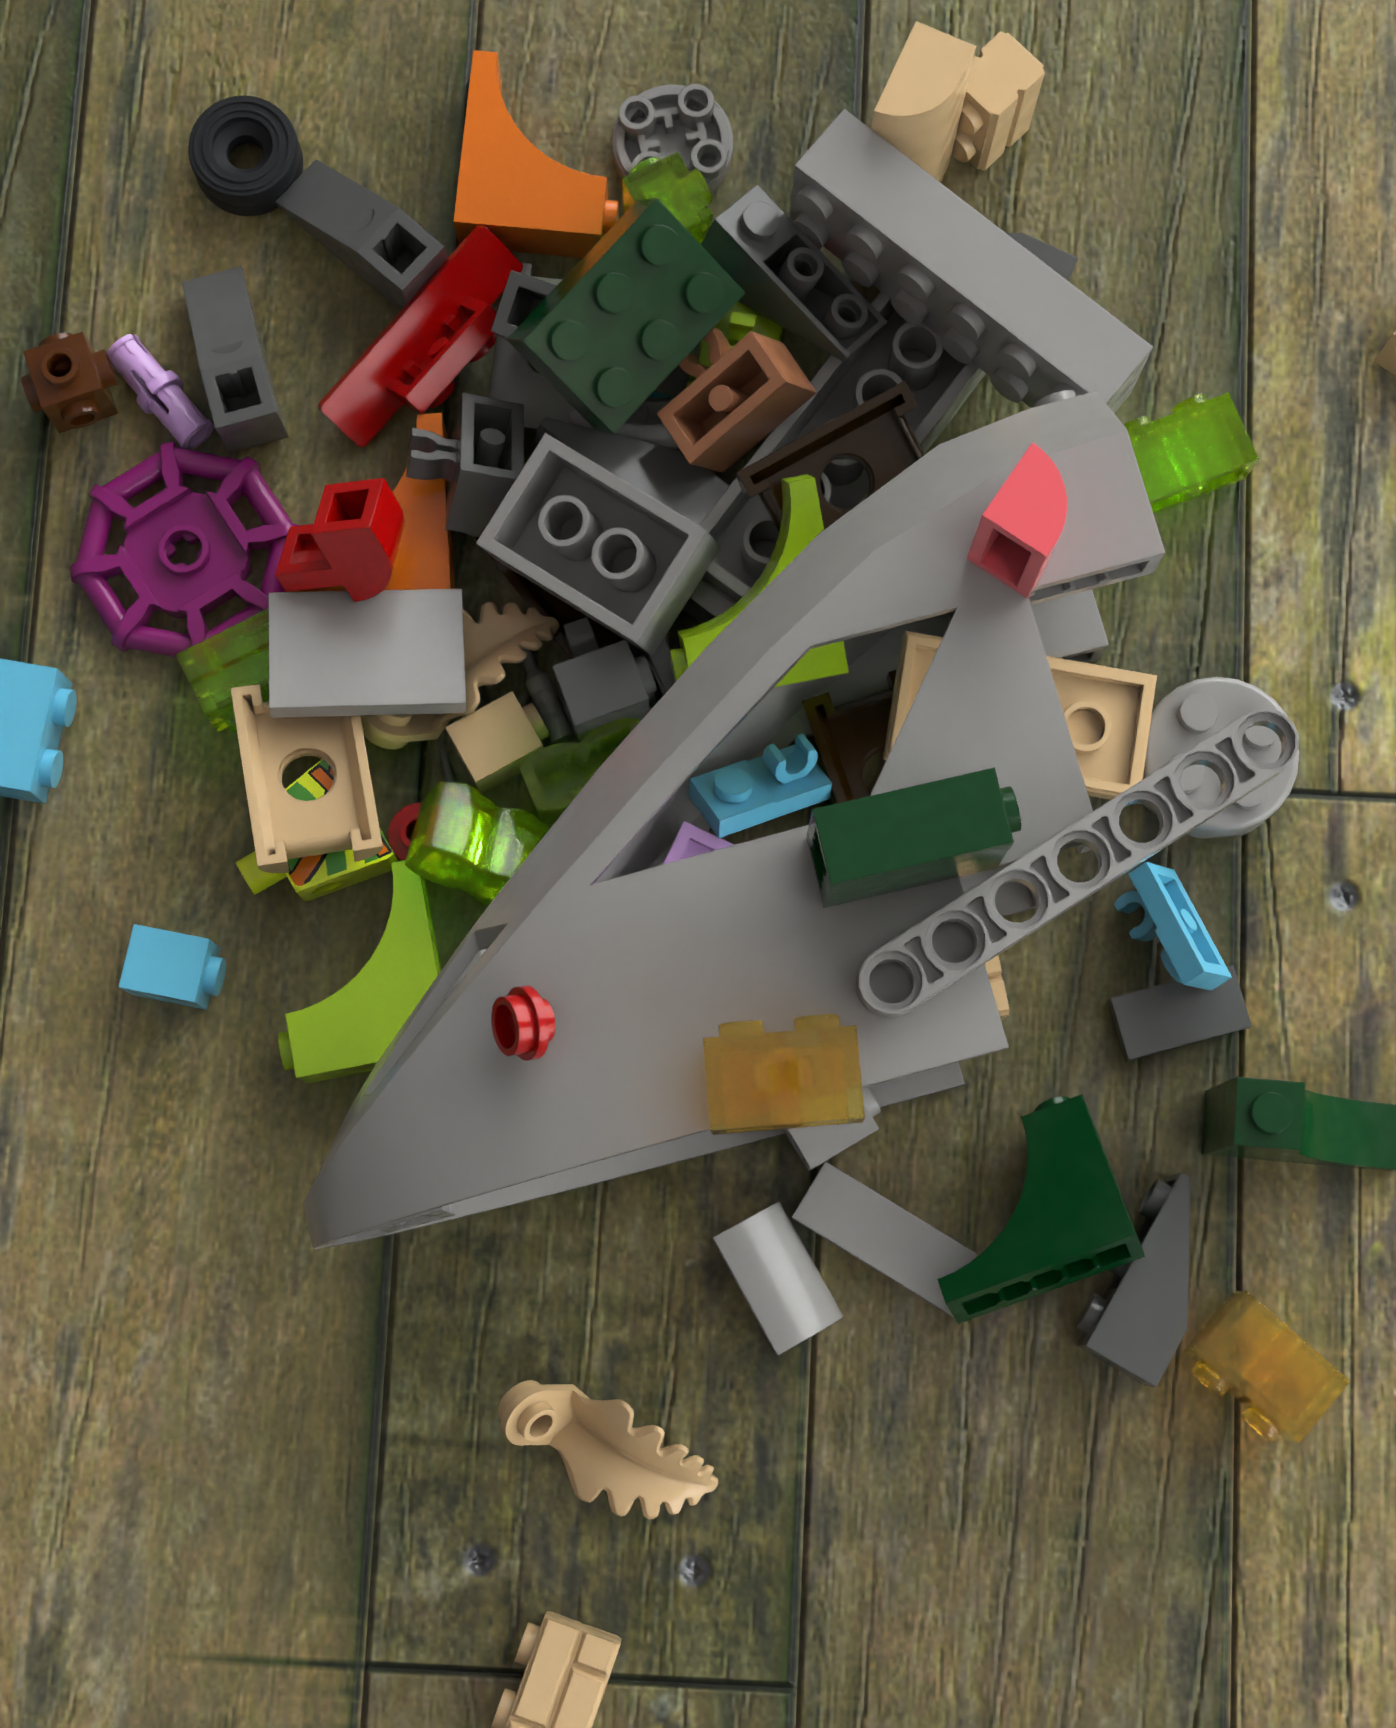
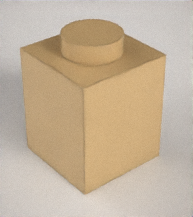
M513 691L445 727L451 743L480 795L547 759L541 740L549 737L550 734L533 703L521 707Z

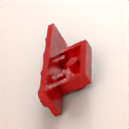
M482 225L476 226L318 404L319 411L354 444L359 447H365L403 404L421 414L428 407L432 409L439 406L452 393L455 387L453 379L468 362L478 361L494 345L496 335L491 329L497 312L491 305L505 290L511 270L519 273L522 271V263L487 227Z

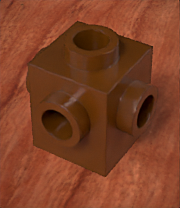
M83 332L74 335L71 333L54 334L43 339L38 347L23 351L30 374L22 376L21 382L28 402L34 413L43 410L59 433L83 428L98 420L118 414L110 391V387L118 385L110 358L105 349L95 352Z

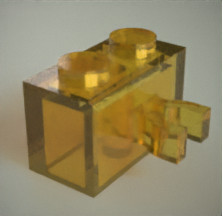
M837 1014L809 1015L794 1018L795 1030L764 1033V1022L759 1020L719 1024V1037L703 1038L709 1121L712 1135L863 1123L865 1114L857 1025L840 1027L839 1015Z

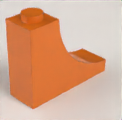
M473 50L453 220L458 246L476 226L482 225L487 227L510 252L583 258L613 227L619 218V201L609 200L607 177L574 170L558 163L537 149L522 134L507 111L501 95L502 79L498 52Z
M442 413L417 414V429L431 431L448 439ZM406 467L403 476L392 491L403 510L405 527L392 575L384 590L456 589L453 531L445 529L447 480L442 478L432 480L406 477ZM334 586L288 592H321L347 590L344 586Z

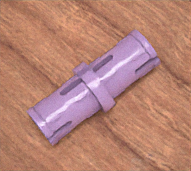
M125 335L109 348L107 354L112 366L137 394L136 402L138 406L147 414L154 413L178 441L181 448L192 450L201 445L211 435L214 424L202 414L182 391V380L174 371H165L144 347L137 335Z

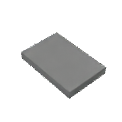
M462 589L383 590L372 598L354 602L347 591L269 593V710L271 718L466 713Z

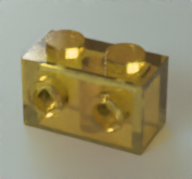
M1233 1291L1183 1350L1196 1362V1365L1191 1369L1193 1375L1220 1397H1223L1227 1391L1232 1393L1247 1407V1410L1242 1414L1243 1419L1271 1442H1274L1280 1436L1284 1440L1300 1443L1351 1382L1248 1291Z

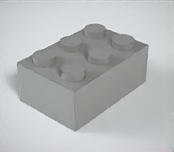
M547 433L543 435L476 542L479 547L495 560L624 640L626 639L627 642L650 656H653L721 549L707 530Z

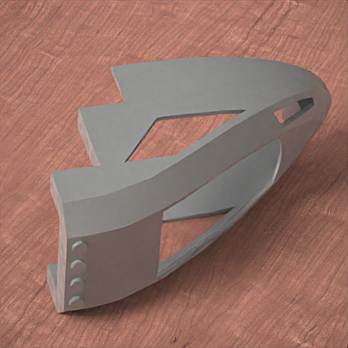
M1072 390L1049 394L1039 399L1033 408L939 444L818 534L706 647L599 767L493 899L459 944L376 1063L353 1101L302 1203L313 1249L350 1244L437 1224L782 1135L785 1132L773 1112L868 1086L879 1107L882 1108L963 1086L965 1082L959 1065L960 1061L1004 1050L1009 1047L985 964L909 1013L896 1018L880 1017L871 1013L861 1003L856 991L857 976L864 960L875 950L1093 812L1046 656L1084 663L1099 661L1109 643L1092 589L1151 574L1155 571L1165 554L1128 431L1097 391L1080 396H1075ZM1033 442L1051 458L1061 474L1067 495V514L1063 530L1041 578L1029 597L1026 598L967 560V556L982 514ZM905 631L943 637L870 796L995 767L1000 788L1012 787L1021 818V831L1012 833L1014 843L996 869L823 908L806 838L809 825L663 864L683 821L706 832L711 830L709 824L689 798L690 778L745 759L749 761L763 756L767 745L773 743L779 750L789 747L795 741L796 735L803 733L806 738L814 736L802 704L803 700L829 692L835 707L889 689L886 677L888 672L897 669L901 638ZM844 641L849 673L775 687L810 649ZM1070 843L1060 849L1061 851L1077 847L1079 854L1091 850L1089 846L1081 843ZM1010 882L1002 885L997 890L995 906L998 913L1004 917L1036 908V898L1026 885ZM947 922L940 925L934 931L932 945L936 954L941 959L950 963H960L972 955L974 951V938L971 931L965 925L958 922ZM884 962L872 970L869 976V985L872 993L879 1000L886 1003H898L910 995L912 979L904 966L895 962ZM524 985L532 986L541 998L549 1002L555 1017V1034L548 1043L545 1054L540 1059L524 1061L517 1055H504L495 1042L491 1025V1013L495 1000L499 997L507 996L512 988Z

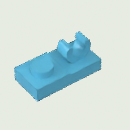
M802 733L796 735L795 745L779 750L773 743L767 745L763 756L749 761L745 759L690 778L689 798L716 836L722 838L830 799L832 782L816 763L818 753Z
M1145 862L1128 873L1137 891H1128L1122 894L1114 905L1117 911L1128 914L1140 906L1144 908V920L1139 926L1134 927L1129 932L1131 938L1140 941H1150L1158 936L1164 947V950L1161 951V959L1165 968L1177 982L1183 985L1212 991L1231 979L1232 976L1175 870Z

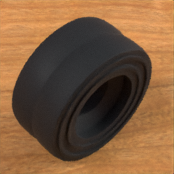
M233 96L214 103L199 116L189 138V161L201 190L212 203L231 214L259 216L278 209L275 201L303 172V154L294 126L282 110L262 98ZM242 144H255L263 150L262 159L253 168L238 169L230 163L231 153Z

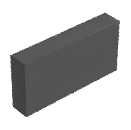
M1234 966L1227 967L1232 978L1212 991L1172 981L1108 999V1006L1125 1062L1252 1027Z

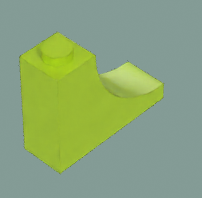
M804 474L781 479L783 513L780 532L771 558L752 588L724 613L698 626L677 631L680 648L669 650L675 682L706 647L824 530L815 477ZM844 641L810 649L775 687L849 673Z
M417 858L391 863L393 898L389 919L379 945L361 971L344 987L321 1002L302 1010L285 1014L288 1031L278 1033L282 1063L286 1071L294 1069L296 1078L307 1084L372 1071L441 972L424 870Z

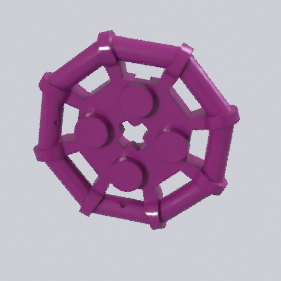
M174 441L162 443L160 451L102 487L95 484L88 493L92 500L76 563L69 567L72 582L80 584L112 634V645L122 652L136 649L195 661L199 667L210 666L213 664L214 657L269 624V593L286 592L275 576L289 527L299 525L293 524L260 474V463L247 456L239 460L176 447ZM183 474L222 481L217 493L206 491L208 495L192 492L190 488L184 487ZM164 478L167 488L135 508L127 502V500ZM245 495L264 525L246 530L231 507L241 496ZM113 517L125 522L124 529L127 533L124 545L122 547L120 544L118 554L104 555ZM184 538L189 545L201 542L202 549L197 552V560L193 564L187 566L182 562L174 565L170 562V559L177 554L174 544L178 540ZM270 549L261 589L259 590L254 585L245 581L251 572L250 558L252 550ZM125 574L138 594L139 598L127 611L107 581L109 578ZM235 596H238L248 605L242 611L210 631L208 630L204 616ZM154 611L167 613L173 618L187 617L189 635L148 627L147 624Z

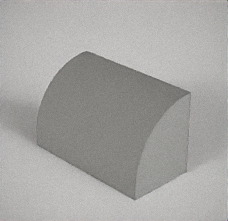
M780 1202L713 1237V1242L776 1355L782 1354L843 1317L842 1312Z

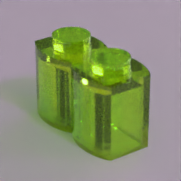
M622 718L598 726L590 731L580 743L566 742L547 746L532 754L522 763L519 769L523 782L541 824L554 825L599 767L639 724V719Z
M439 782L421 802L405 865L417 875L431 882L450 888L463 889L472 898L489 906L550 828L527 810L497 807L492 801L481 795L477 789L468 784Z

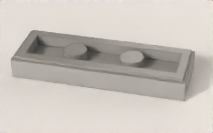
M825 1161L791 1218L954 1318L944 1301L937 1279L965 1266L975 1259L978 1254Z

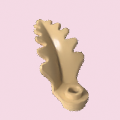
M485 602L481 606L479 624L472 619L466 610H463L466 713L361 716L364 736L371 743L385 749H400L406 746L408 742L438 739L449 721L475 712L480 702L478 690L480 686L495 685L504 679L505 671L501 664L522 662L527 656L523 649L539 650L543 644L541 640H552L560 627V623L553 617L542 616L534 607H529L527 614H523L519 605L513 602L505 605L501 615L498 613L495 603Z
M527 1380L512 1387L500 1401L498 1417L501 1420V1431L512 1444L520 1446L550 1445L555 1448L563 1459L575 1495L580 1500L590 1503L602 1490H605L608 1495L611 1511L617 1516H625L638 1497L641 1502L643 1516L647 1519L658 1517L662 1502L665 1504L668 1513L675 1515L681 1511L685 1499H687L690 1506H695L702 1495L712 1492L718 1485V1478L712 1474L714 1467L711 1465L702 1466L704 1459L699 1455H693L683 1460L689 1452L686 1446L674 1444L660 1448L665 1434L662 1428L655 1425L633 1428L634 1411L628 1403L621 1399L592 1400L574 1384L541 1385L537 1381Z

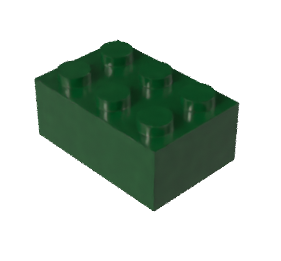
M658 198L637 200L506 340L594 429L614 434L742 298L745 292Z

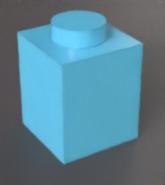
M133 924L119 988L134 996L207 1010L210 995L218 996L222 989L226 973V959L219 957L221 947L208 938Z

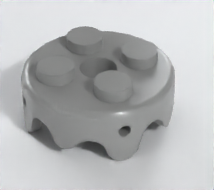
M1210 677L1196 679L1181 685L1161 699L1152 710L1143 779L1248 712L1258 708L1274 709L1284 713L1286 716L1287 714L1271 696L1258 687L1238 679ZM1253 726L1245 730L1242 737V746L1245 753L1253 761L1260 764H1270L1279 759L1281 742L1278 735L1272 729L1265 726ZM1299 749L1295 759L1276 777L1187 834L1196 838L1242 836L1260 826L1281 807L1291 793L1298 774ZM1192 765L1184 769L1181 776V786L1184 793L1191 800L1198 803H1209L1218 798L1221 791L1220 780L1211 768L1205 765ZM1144 805L1150 812L1156 814L1150 807Z

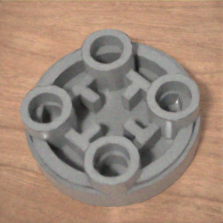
M690 84L687 86L662 85L648 89L639 95L628 97L620 106L619 116L613 130V157L621 179L635 194L643 199L658 198L665 206H681L705 198L722 183L732 162L733 133L727 115L714 100L712 92L706 86L700 84Z

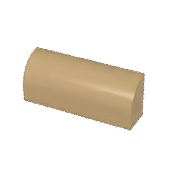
M915 21L874 109L871 129L941 183L951 160L976 46Z

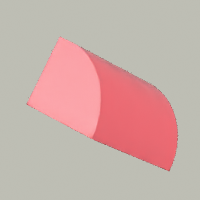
M1033 442L982 514L967 556V560L1026 598L1029 597L1041 578L1063 530L1067 514V495L1061 474L1051 458Z

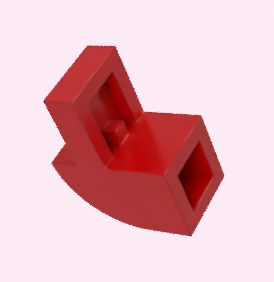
M384 478L325 485L314 524L289 527L275 573L276 578L286 592L344 586L352 600L358 602L372 598L386 588L392 575L405 527L403 510Z

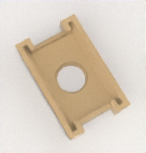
M260 684L231 688L258 868L269 873L289 872L288 859L353 849L354 861L356 862L378 854L382 850L383 845L361 716L271 718L269 701L263 702ZM299 757H318L331 767L334 775L333 783L329 791L322 797L310 801L299 800L288 794L283 787L282 776L285 768L290 762Z

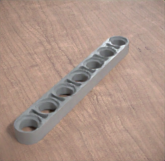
M1258 708L1246 713L878 948L864 960L857 976L856 991L861 1003L871 1013L880 1017L896 1018L909 1013L1270 781L1295 759L1299 749V734L1294 723L1284 713L1274 709ZM1253 726H1265L1272 729L1278 735L1281 742L1279 759L1270 764H1260L1253 761L1245 753L1242 746V737L1245 730ZM1192 765H1205L1211 768L1220 780L1221 791L1218 798L1209 803H1198L1191 800L1184 793L1181 786V776L1184 769ZM1131 804H1143L1150 807L1159 819L1160 830L1157 837L1147 843H1137L1126 837L1119 825V816L1124 807ZM1070 843H1081L1089 846L1095 852L1098 859V871L1092 880L1084 883L1073 882L1060 872L1057 865V856L1063 846ZM1017 882L1026 885L1034 893L1036 911L1031 919L1022 923L1011 922L1004 919L998 913L995 906V895L1002 885ZM958 922L965 925L971 931L974 938V951L967 960L960 963H950L941 959L936 954L932 945V936L934 931L944 923ZM884 962H895L905 967L912 979V990L905 1000L898 1003H886L879 1000L872 993L869 985V976L877 965Z

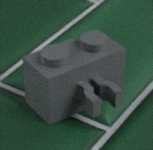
M462 393L451 439L443 438L431 431L412 428L407 455L410 457L406 477L420 480L437 478L447 480L446 530L480 537L524 467V404Z
M588 617L563 625L566 633L565 638L573 659L553 665L559 698L574 732V738L580 754L626 738L657 703L654 693L657 691L645 655L633 658L626 639L599 649Z

